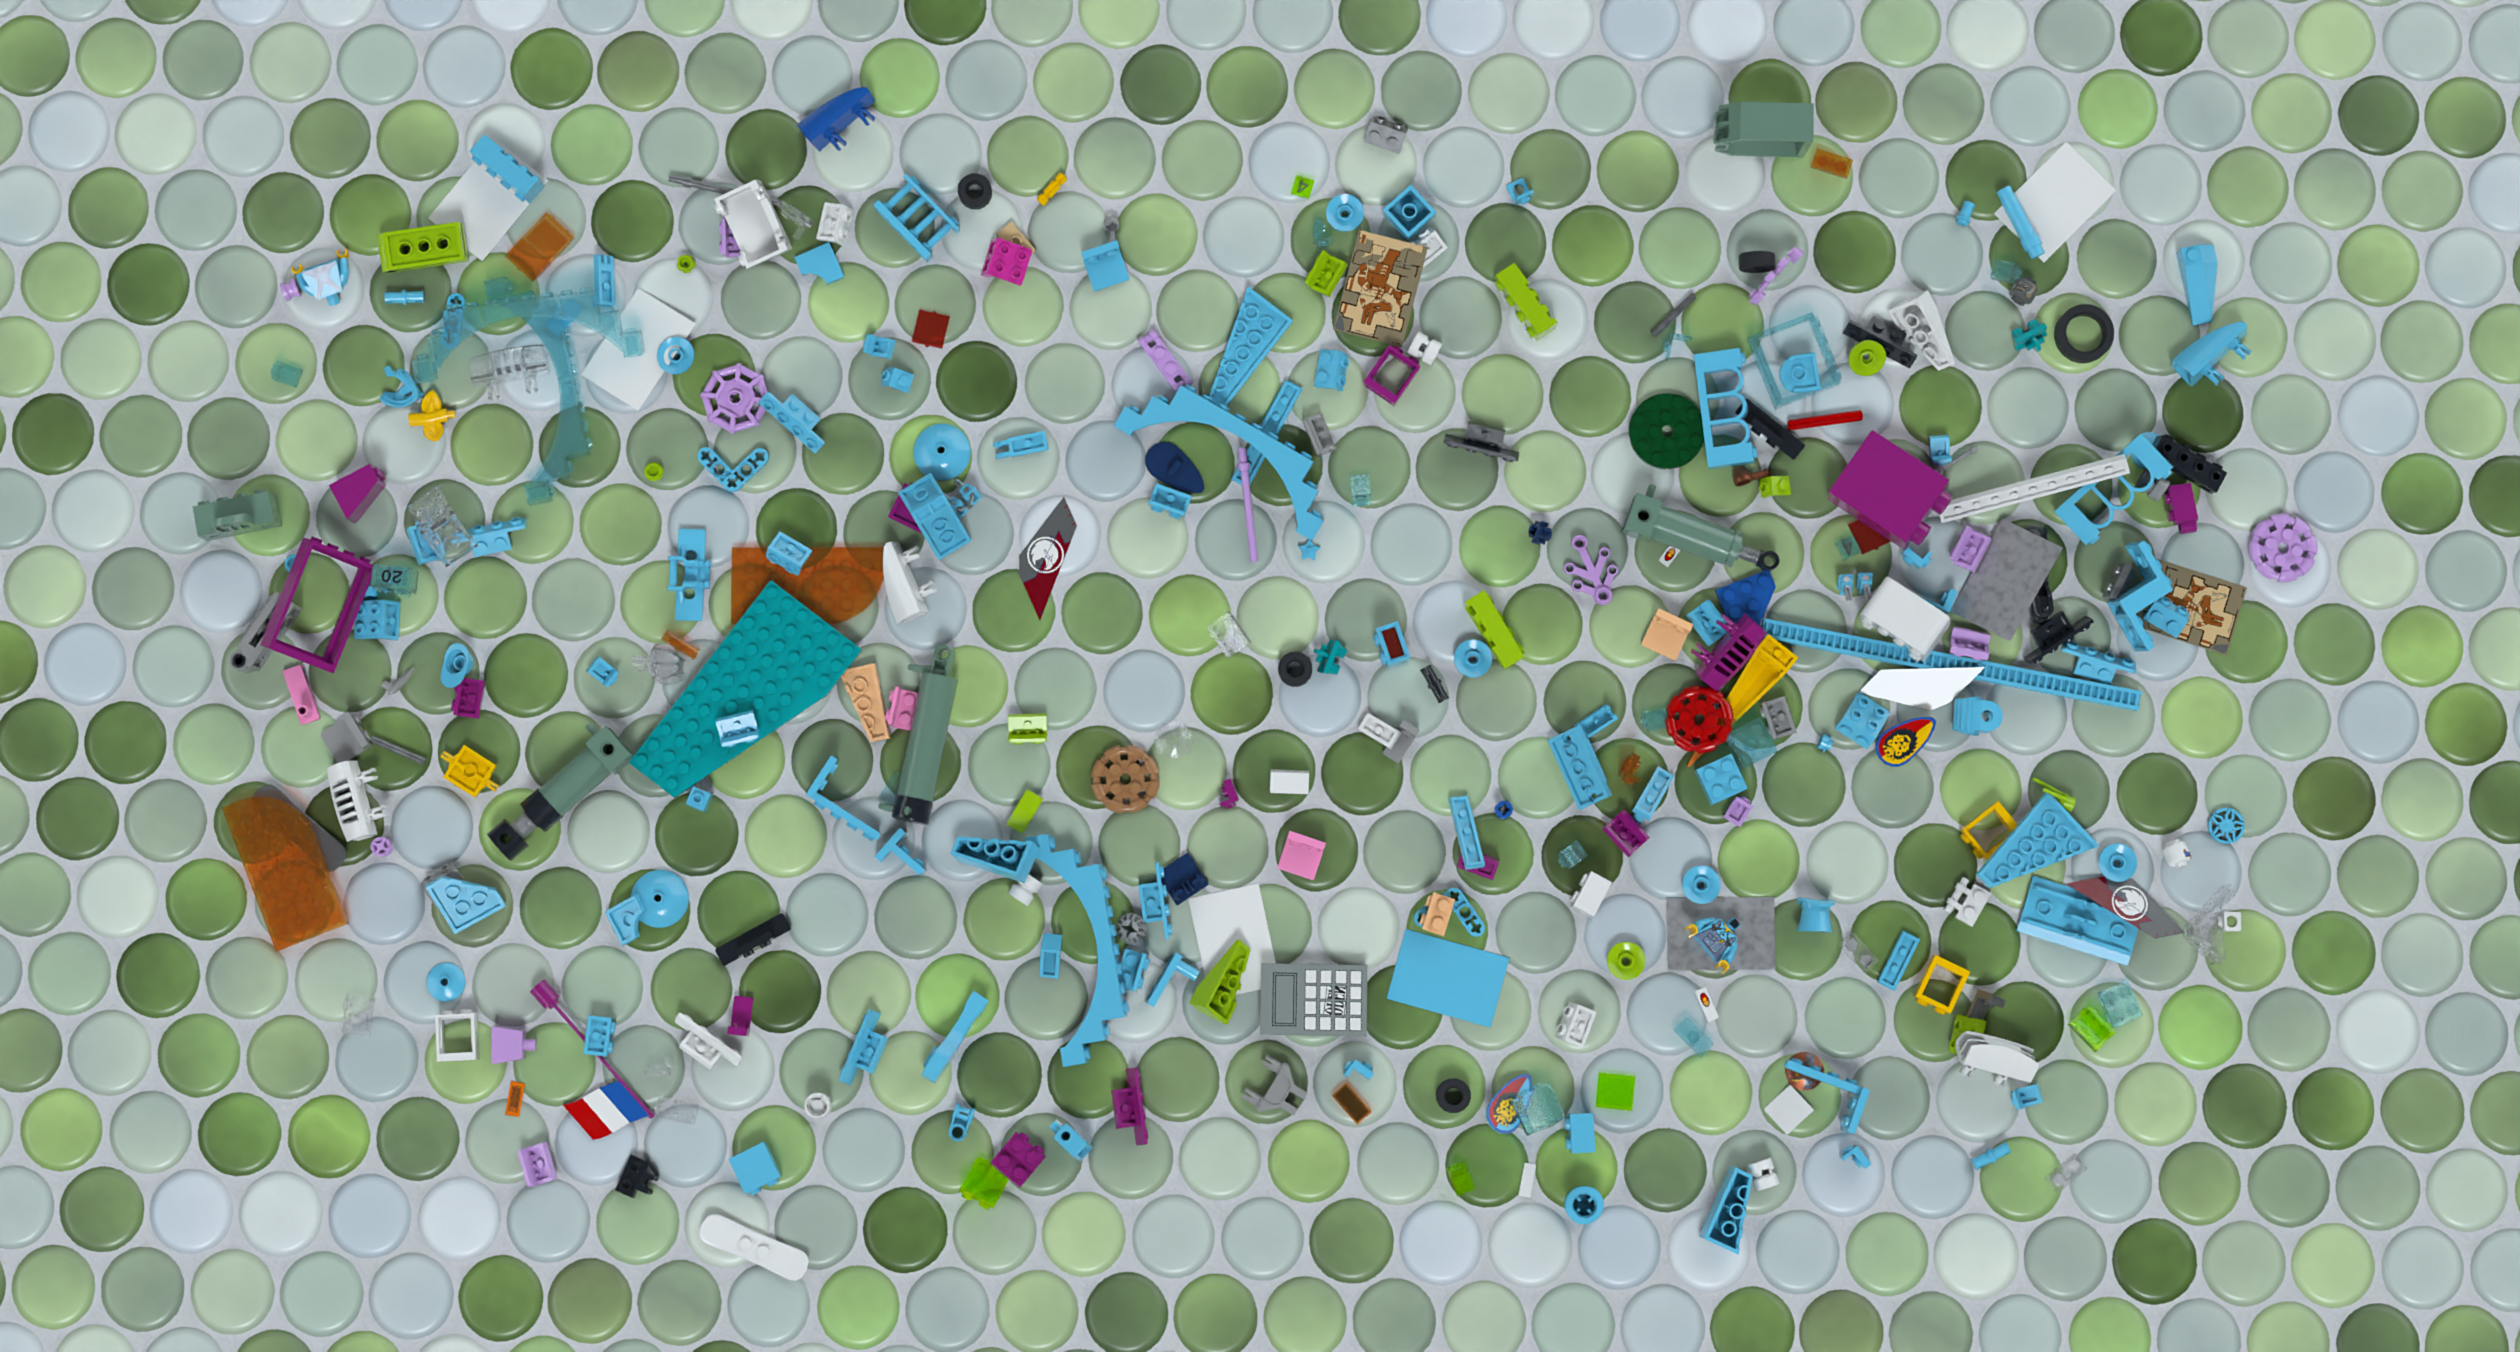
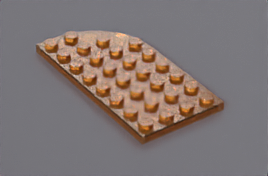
M732 547L731 624L738 623L770 580L826 623L836 624L850 620L864 612L873 603L879 590H881L884 581V547H808L812 550V554L801 568L798 576L794 573H789L782 566L769 561L766 558L768 547Z
M270 797L246 798L222 807L276 952L349 924L314 830L302 813L292 807L291 804Z

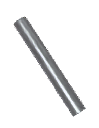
M1690 293L1651 331V334L1657 337L1696 299V296Z
M376 736L372 737L371 743L421 765L426 763L427 758Z

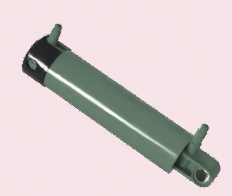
M945 644L938 645L935 648L931 666L908 665V670L922 673L899 787L894 805L879 803L878 805L879 809L892 812L891 816L894 819L921 825H928L930 821L936 783L958 683L957 679L951 678L956 653ZM948 650V656L942 659V652Z

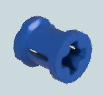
M1501 801L1495 806V814L1500 819H1506L1512 814L1513 807L1507 801ZM1503 805H1505L1506 809H1509V812H1506L1505 815H1502V812L1498 810Z

